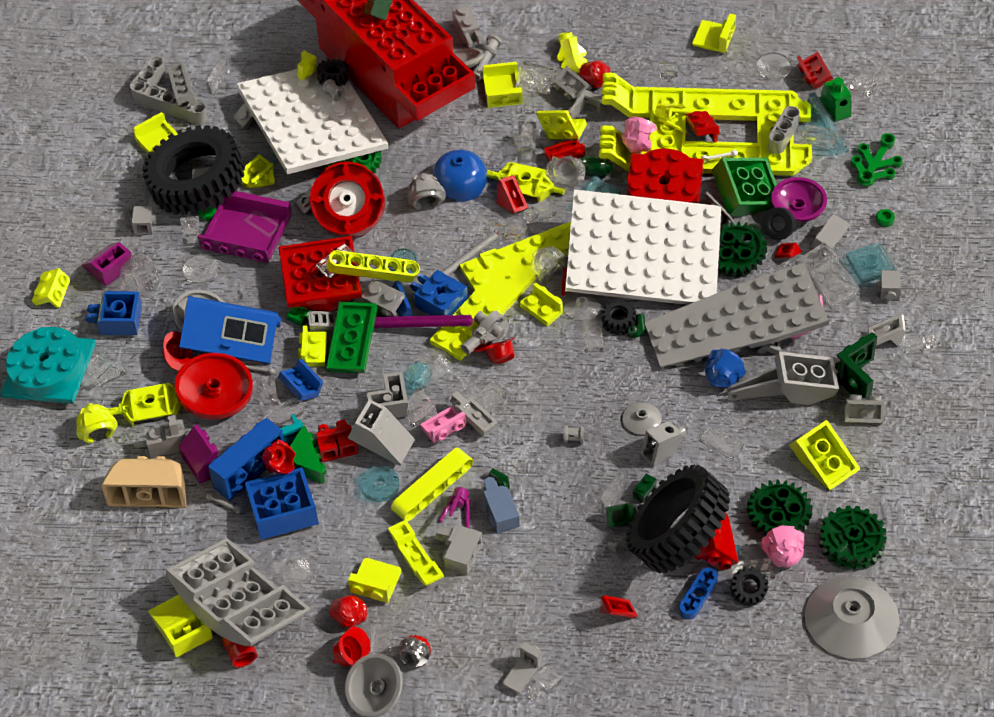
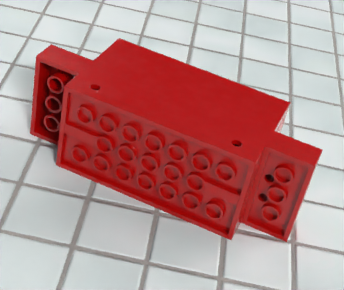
M297 0L316 19L319 49L330 60H333V58H336V61L341 59V62L345 61L348 64L349 79L398 129L414 120L419 121L475 89V73L453 53V38L414 0H392L386 20L364 13L367 0Z

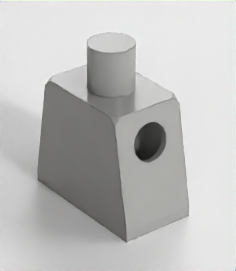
M669 421L646 430L641 456L652 467L657 466L677 452L681 438L686 436V430L682 426L675 427Z

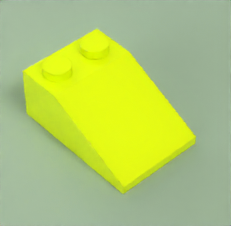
M828 420L818 424L789 444L799 461L829 491L861 469Z

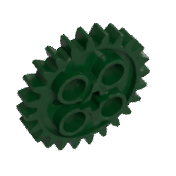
M740 221L737 222V225L730 222L729 227L723 224V229H720L719 273L726 270L727 276L730 272H733L734 277H736L738 272H740L741 276H744V271L751 274V268L757 270V264H763L762 260L766 259L767 241L764 240V234L760 235V229L754 231V225L748 228L747 222L741 226Z
M779 479L776 480V484L769 480L768 486L761 483V489L755 487L754 493H750V499L747 501L748 520H752V526L758 525V532L765 530L764 536L773 528L779 526H794L796 530L804 531L805 525L808 526L812 518L813 508L811 498H807V492L801 493V486L797 489L794 488V482L790 486L787 485V480L783 484H780Z

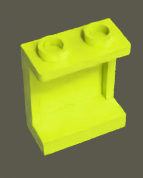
M517 62L482 66L488 108L523 104Z
M163 112L133 128L135 140L147 153L154 152L153 147L155 145L160 146L159 141L162 139L167 141L169 139L168 135H177V132L166 121Z

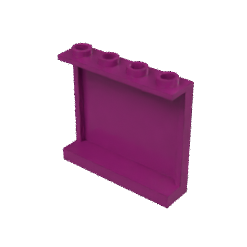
M231 191L232 196L230 198H223L225 202L219 205L205 234L198 235L200 248L269 263L292 216L290 202Z

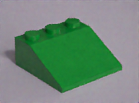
M722 158L712 169L726 211L730 216H746L774 208L772 205V192L777 183L767 158Z

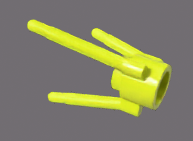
M658 103L655 109V117L659 118L658 122L665 123L687 134L685 129L666 119L671 118L672 112L689 114L694 111L674 109L686 108V105Z

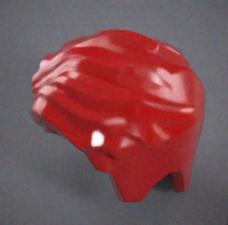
M600 60L583 63L579 69V76L592 88L602 87L604 83L602 80L603 74L611 73L610 67Z
M277 439L271 446L265 449L262 460L268 471L286 474L295 468L293 461L296 453L286 442Z
M347 595L332 601L329 615L338 622V626L351 628L366 621L367 606L361 598Z

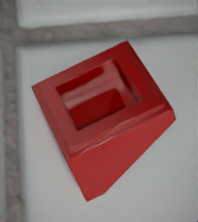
M781 243L774 257L791 258L800 254L801 249L797 243Z

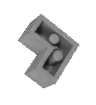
M403 372L383 374L385 390L367 392V400L371 399L386 407L395 418L409 416Z

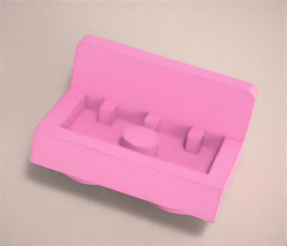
M452 405L421 423V429L435 444L466 426V415L464 412H456Z

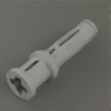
M488 35L486 44L481 48L484 56L473 69L475 81L481 80L483 75L482 66L488 65L490 59L496 55L497 47L501 45V39L496 35Z

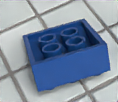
M303 467L294 469L290 473H279L245 482L260 540L319 524L316 507Z

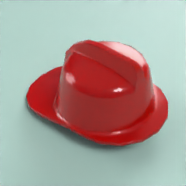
M173 331L164 338L162 355L171 368L179 371L187 361L193 358L192 350L179 348L182 333Z
M515 337L476 347L473 352L484 351L490 361L497 364L505 363L515 357L512 340Z
M359 627L349 628L334 644L332 649L335 658L332 662L348 667L353 666L359 659L368 655L371 644L367 633Z

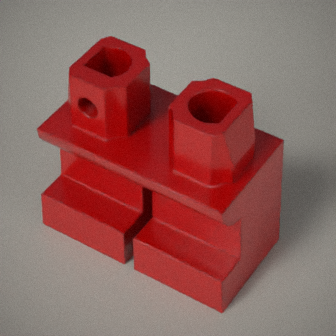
M345 419L337 421L336 428L329 429L327 424L318 425L316 435L322 462L339 459L338 449L341 458L358 454L357 443L348 439L352 427L347 424Z

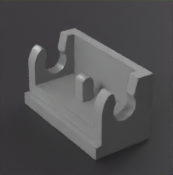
M833 214L814 239L811 249L828 255L829 252L827 250H833L850 227V224Z

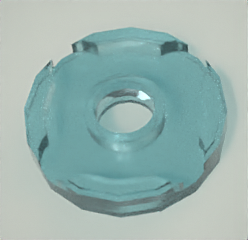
M388 466L371 467L364 472L360 480L362 494L374 502L390 500L397 494L400 487L398 474ZM377 481L385 482L382 486L375 485Z

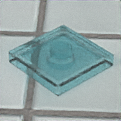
M881 243L846 253V258L861 284L880 279L881 270L896 271L894 264Z

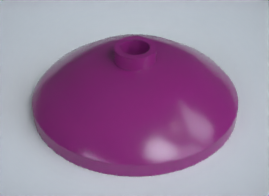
M793 177L785 179L776 185L772 192V205L774 208L782 207L792 212L796 222H806L816 219L824 212L827 205V195L817 182L808 178Z

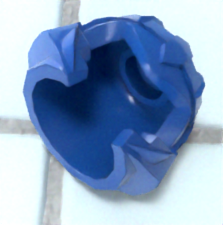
M722 348L710 352L707 360L708 363L705 366V374L711 386L728 388L745 376L744 363L737 354Z

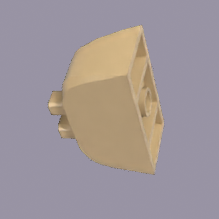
M137 456L136 459H121L110 467L102 483L107 506L186 508V485L181 465L173 460L166 459L164 456H157L155 459H148L145 456Z

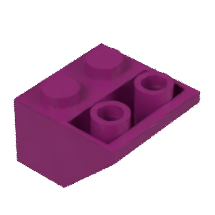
M120 242L109 244L82 264V267L105 287L134 266L131 251Z
M196 424L181 442L179 449L182 459L199 484H202L211 479L208 466L214 459L218 458L217 454L219 452L215 444H210L208 441L209 436L207 432L201 430L198 424Z

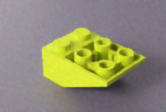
M179 595L148 610L149 615L176 658L213 639L211 629L189 609Z

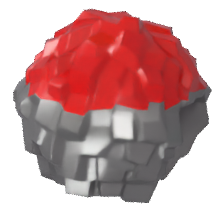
M413 635L401 640L399 658L403 664L414 669L427 663L431 656V648L426 638Z

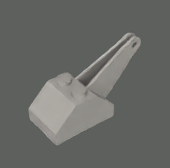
M779 351L775 357V368L733 384L726 389L729 400L785 395L791 403L811 405L835 396L839 386L833 358Z

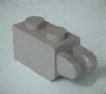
M469 4L452 8L453 24L462 43H466L468 48L473 46L472 41H477L478 45H483L479 25Z

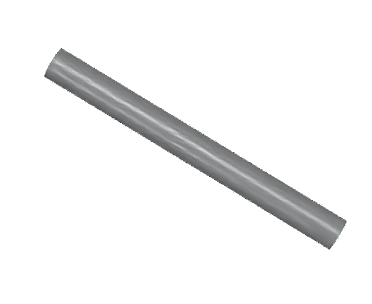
M493 232L442 272L449 276L460 267V264L467 262L495 241L498 235Z

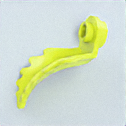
M572 32L558 34L559 38L557 40L560 42L561 47L557 60L563 61L561 68L563 69L568 66L576 74H579L581 65L588 62L583 58L586 55V50L578 44L577 37L573 36Z

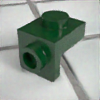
M630 503L605 507L608 527L627 525L629 522L634 521L632 516L634 513H637L636 508Z

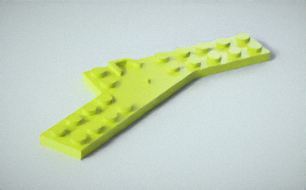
M571 221L498 250L494 248L481 253L480 257L460 264V270L474 292L453 315H472L473 324L472 326L441 327L430 339V344L461 361L467 355L462 350L461 345L472 337V331L480 326L474 321V317L479 311H482L486 316L493 311H498L504 315L548 266L568 259Z

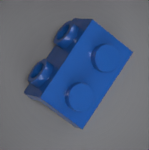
M302 359L297 360L295 368L280 371L278 376L300 401L318 397L323 385V381Z

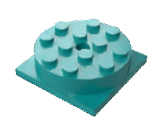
M40 327L27 334L24 333L20 339L14 342L6 358L8 375L0 393L1 397L74 404L96 345L95 339L77 338L70 331L59 327Z

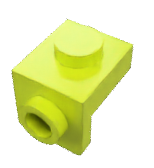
M305 50L301 52V62L297 64L299 79L305 80L317 71V57Z

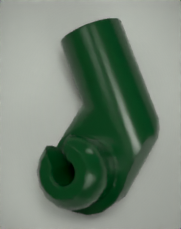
M637 314L636 325L628 328V334L632 338H638L646 331L644 314Z
M492 468L488 476L497 481L498 487L505 486L509 490V477Z

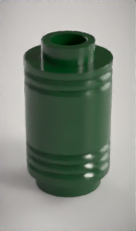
M583 156V158H579L578 172L607 177L608 173L611 174L612 163H610L609 159Z

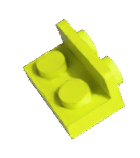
M537 283L533 284V291L520 301L522 309L547 327L563 314L562 300Z
M303 326V333H299V343L302 344V348H298V358L302 359L309 367H326L327 332H308L307 326Z

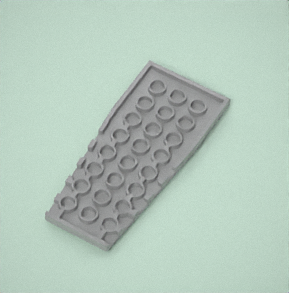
M805 263L751 279L645 322L646 330L661 370H665L664 367L675 364L677 367L683 366V362L695 360V362L702 361V358L709 356L712 350L722 348L735 353L739 352L740 348L750 346L751 349L775 343L829 325V320Z

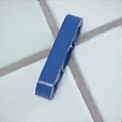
M702 569L684 596L679 608V613L684 619H694L715 588L718 574L714 569ZM709 576H711L712 579H708V581H707V583H706V586H705V585H704V583H705V578H708ZM701 590L704 592V595L696 597L693 595V592ZM692 601V610L690 609L689 611H685V608H689Z

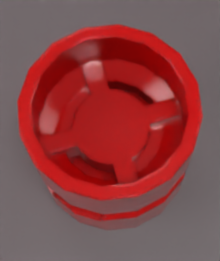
M224 637L222 638V643L234 667H245L256 660L258 654L254 645L245 646L234 643Z

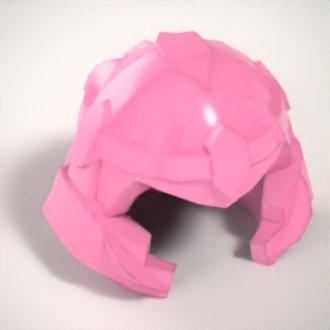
M630 117L625 120V129L622 134L623 144L630 153L641 154L643 151L647 152L652 146L651 140H648V137L651 135V132L657 130L656 125L640 117Z
M779 526L767 533L762 539L761 547L774 565L789 568L796 565L803 556L804 533L796 530L794 526Z

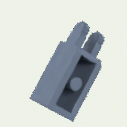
M492 477L484 479V499L481 500L484 511L489 513L488 521L490 526L495 528L497 534L520 527V517L508 488L505 486L498 487L497 482Z

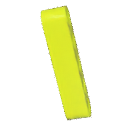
M339 250L333 251L326 262V268L332 273L405 283L413 282L420 271L419 264L413 260ZM332 260H337L340 264H335ZM351 262L357 263L358 266H353ZM372 264L376 266L377 269H373L369 265ZM388 267H392L395 271H390ZM406 269L411 270L413 274L408 273Z
M460 448L453 449L393 501L391 510L401 519L409 522L471 468L473 459Z

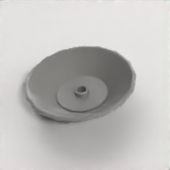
M857 577L835 578L821 584L809 596L804 611L806 629L815 643L828 653L845 659H867L883 652L895 640L900 625L898 608L888 592L874 582Z

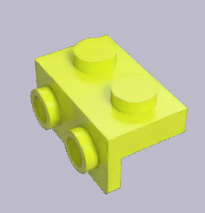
M60 268L43 272L34 291L32 302L36 306L50 302L56 308L60 307L70 278Z

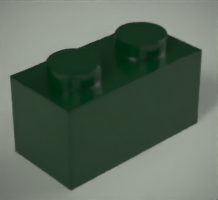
M645 474L633 490V498L644 503L643 499L646 495L649 496L651 490L656 487L657 479Z

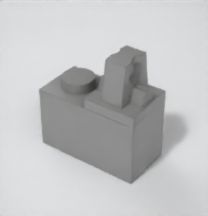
M175 415L168 416V422L163 423V426L144 429L150 458L180 452L179 445L186 437L183 420H176Z
M457 524L451 529L439 527L436 538L448 546V548H445L442 556L445 568L468 576L482 545V532Z

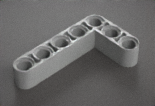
M161 57L149 59L130 84L133 101L196 125L205 124L208 121L206 105L196 100V105L194 106L190 105L189 101L178 105L173 91L158 86L166 76L163 59Z

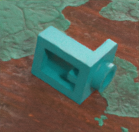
M295 414L291 415L292 424L280 428L283 430L284 441L287 444H291L300 429L304 426L302 420H297Z

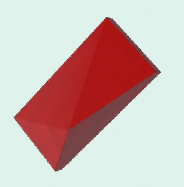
M514 175L498 180L496 204L512 214L528 209V205Z
M605 595L600 598V613L629 618L638 617L630 600Z

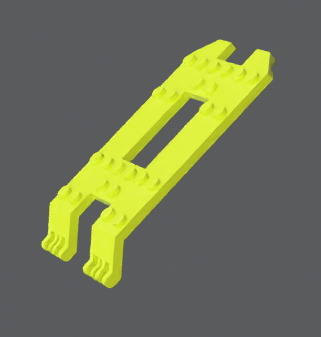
M615 73L603 74L602 104L612 105L629 118H650V121L656 125L657 130L651 132L649 137L652 146L648 151L668 148L680 151L690 158L701 159L703 155L708 157L736 150L738 152L736 157L727 156L722 158H767L773 175L794 176L812 163V144H794V134L782 153L772 154L768 150L770 132L786 107L794 106L799 109V122H811V104L806 100L802 101L798 98V94L794 91L633 87ZM658 103L680 104L687 107L674 109L707 111L714 120L757 121V143L685 141L686 134L665 123L658 122L659 118L655 117L656 106ZM672 112L671 118L666 119L686 130V114ZM601 126L600 134L602 136H600L599 147L601 149L599 150V157L610 159L624 170L629 171L631 153L623 144V133L613 126ZM722 158L711 159L703 163V173L713 174L712 169Z

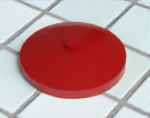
M206 353L190 359L180 368L175 379V392L181 406L192 415L204 419H223L238 413L248 404L253 392V380L249 369L239 359L223 353Z

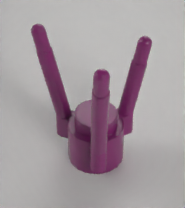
M456 487L454 489L453 495L450 496L439 518L440 523L449 509V516L451 517L455 508L465 506V527L469 528L471 500L468 498L469 491L463 487Z

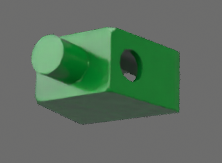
M837 77L824 83L820 100L834 121L837 122L851 117L852 95L844 84V79Z

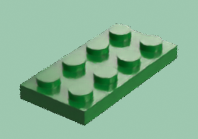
M339 302L327 363L328 372L365 373L378 308L376 303Z

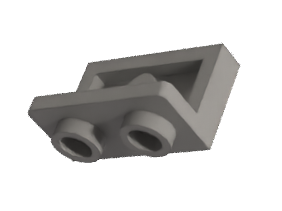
M568 66L556 78L552 75L550 76V79L553 81L552 86L557 91H564L563 95L569 101H575L577 96L581 95L584 90L590 91L592 89L586 81Z
M372 279L361 298L365 303H376L378 306L377 310L383 316L395 317L398 316L396 310L405 295L403 292Z
M850 395V398H845L844 422L884 423L886 400L881 399L882 396L870 395V398H862V395Z

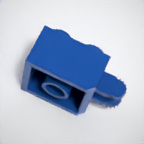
M436 270L430 278L419 274L417 280L421 284L415 281L410 284L411 289L415 292L416 307L430 316L453 315L468 299L467 286L439 270Z
M105 291L102 293L101 304L88 305L87 311L89 313L86 315L85 320L89 323L97 324L100 335H138L143 306L140 293L134 291Z

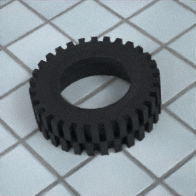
M197 125L194 130L191 127H187L185 132L178 130L177 135H168L169 139L167 141L162 139L159 141L161 145H155L153 147L154 152L148 153L149 159H145V166L142 168L144 181L156 205L162 210L165 209L168 213L172 211L175 215H178L180 211L182 215H187L188 211L194 215L197 214V210H201L203 213L207 211L206 207L210 206L213 209L216 207L215 203H224L223 198H230L232 196L231 191L236 192L238 190L237 184L241 185V178L245 175L243 159L231 134L226 133L222 128L219 130L216 126H213L211 129L210 125H205L203 129L201 125ZM201 156H216L213 165L196 178L174 180L169 177L178 166L190 159Z
M700 465L685 466L683 470H676L675 475L669 474L666 481H660V486L658 488L654 487L651 490L652 494L650 496L646 495L643 499L645 501L644 504L638 506V513H634L632 516L634 521L629 522L628 527L630 529L626 532L628 536L626 537V546L654 572L668 573V570L672 572L676 569V566L679 568L684 566V561L689 563L693 560L692 556L700 554V549L703 546L706 548L709 544L707 541L715 537V530L720 529L722 526L720 521L725 520L727 516L725 512L729 510L727 504L730 503L728 489ZM687 510L683 517L670 529L674 521Z

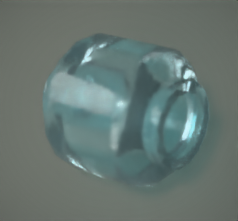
M415 361V364L411 363L404 378L409 383L408 387L417 391L420 388H426L432 375V371L429 369L430 366Z

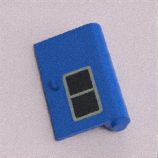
M188 296L179 348L204 353H223L237 359L270 364L276 327L279 328L281 317L278 316V312Z

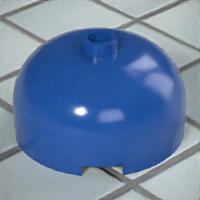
M458 149L443 154L433 168V176L438 179L440 185L444 188L446 197L455 199L456 202L475 199L482 194V190L487 184V171L484 162L478 155L468 150Z

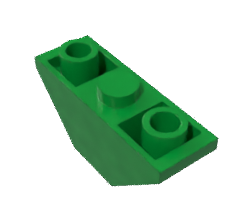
M303 426L290 445L291 449L296 453L293 461L295 469L303 467L306 478L321 484L325 483L324 474H327L325 464L319 461L321 455L318 447L314 448L313 446L315 440L312 432L308 433L306 426Z

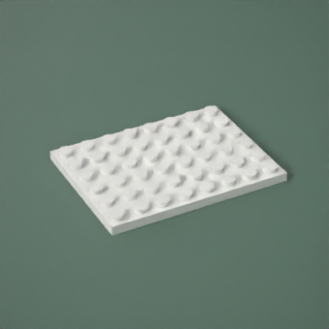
M298 69L237 83V90L287 174L388 149L387 140L349 81L348 83L346 82L345 86L342 85L345 88V95L340 101H334L332 96L322 92V84H319L317 81V71L305 80L299 79Z
M574 189L565 291L689 305L716 294L721 207Z

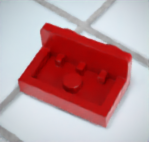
M818 51L802 60L800 55L797 57L799 70L801 73L805 72L806 75L803 76L808 85L812 84L815 90L823 86L824 83L834 79Z
M694 111L686 114V121L696 136L709 135L713 142H718V135H720L719 126L715 124L713 117L707 111Z
M571 139L544 148V155L553 168L579 160L580 157L583 158L585 156L584 143L580 144L578 139Z

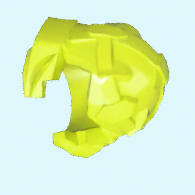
M87 404L77 415V437L87 443L92 444L94 442L93 438L89 437L91 432L107 428L108 431L105 435L107 438H110L118 426L117 420L110 411L100 404Z

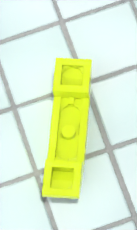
M406 520L388 528L392 539L408 566L425 586L444 578L435 561H431L416 539L415 532Z

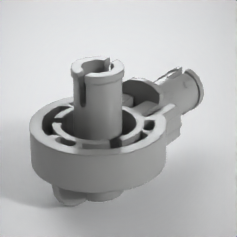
M479 311L475 315L474 321L480 326L472 331V337L463 343L461 348L469 355L479 345L483 346L488 342L502 338L509 327L506 317L498 311H493L488 316Z

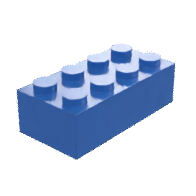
M265 418L258 422L247 434L242 435L239 441L233 446L228 447L221 456L214 459L208 466L213 488L228 501L232 500L246 488L245 482L255 480L267 470L262 460L263 453L277 439L284 441L283 430L268 418Z

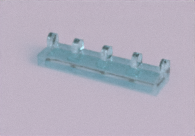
M815 92L809 93L807 102L811 104V114L835 156L847 153L849 148L848 146H843L842 136L838 133L834 122L831 121L827 110L822 105V101Z

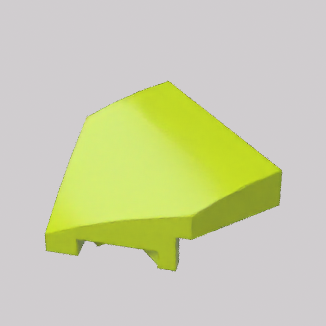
M260 154L245 166V175L241 178V184L246 188L251 189L275 184L273 163H270Z

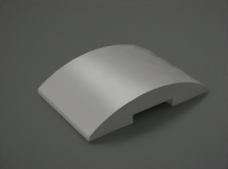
M228 538L166 570L172 585L189 609L214 632L237 644L252 646L311 612V609L282 585L277 588L253 567L255 561Z

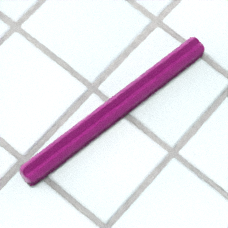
M472 315L376 317L374 328L472 326L473 318Z

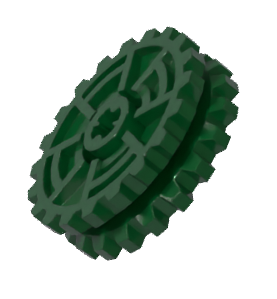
M847 505L845 509L836 508L835 513L829 512L828 518L823 519V525H821L819 539H821L819 547L823 548V556L828 555L827 560L830 563L834 561L838 568L845 566V570L854 568L856 571H859L860 567L869 568L870 563L875 565L878 561L877 558L883 556L882 551L885 550L887 540L885 536L887 533L886 528H882L884 523L882 520H877V514H870V510L867 508L861 510L860 506L851 508L850 505Z

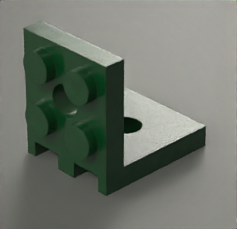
M873 332L860 337L854 344L847 345L843 351L837 354L840 361L835 364V369L838 371L836 373L837 381L851 395H862V398H870V395H872L874 380L861 368L874 360L877 336Z

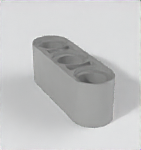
M786 107L770 132L768 150L772 154L782 153L796 131L800 115L797 107Z

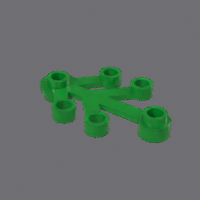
M885 133L881 136V147L874 158L867 144L862 143L858 146V153L864 156L869 166L868 169H865L862 164V158L858 155L851 158V166L855 167L859 173L857 175V182L860 185L867 187L873 185L875 180L878 179L893 180L895 178L896 171L893 168H887L885 171L874 173L876 169L888 166L899 168L902 166L903 159L900 156H893L890 159L882 160L886 151L895 144V136L893 134Z

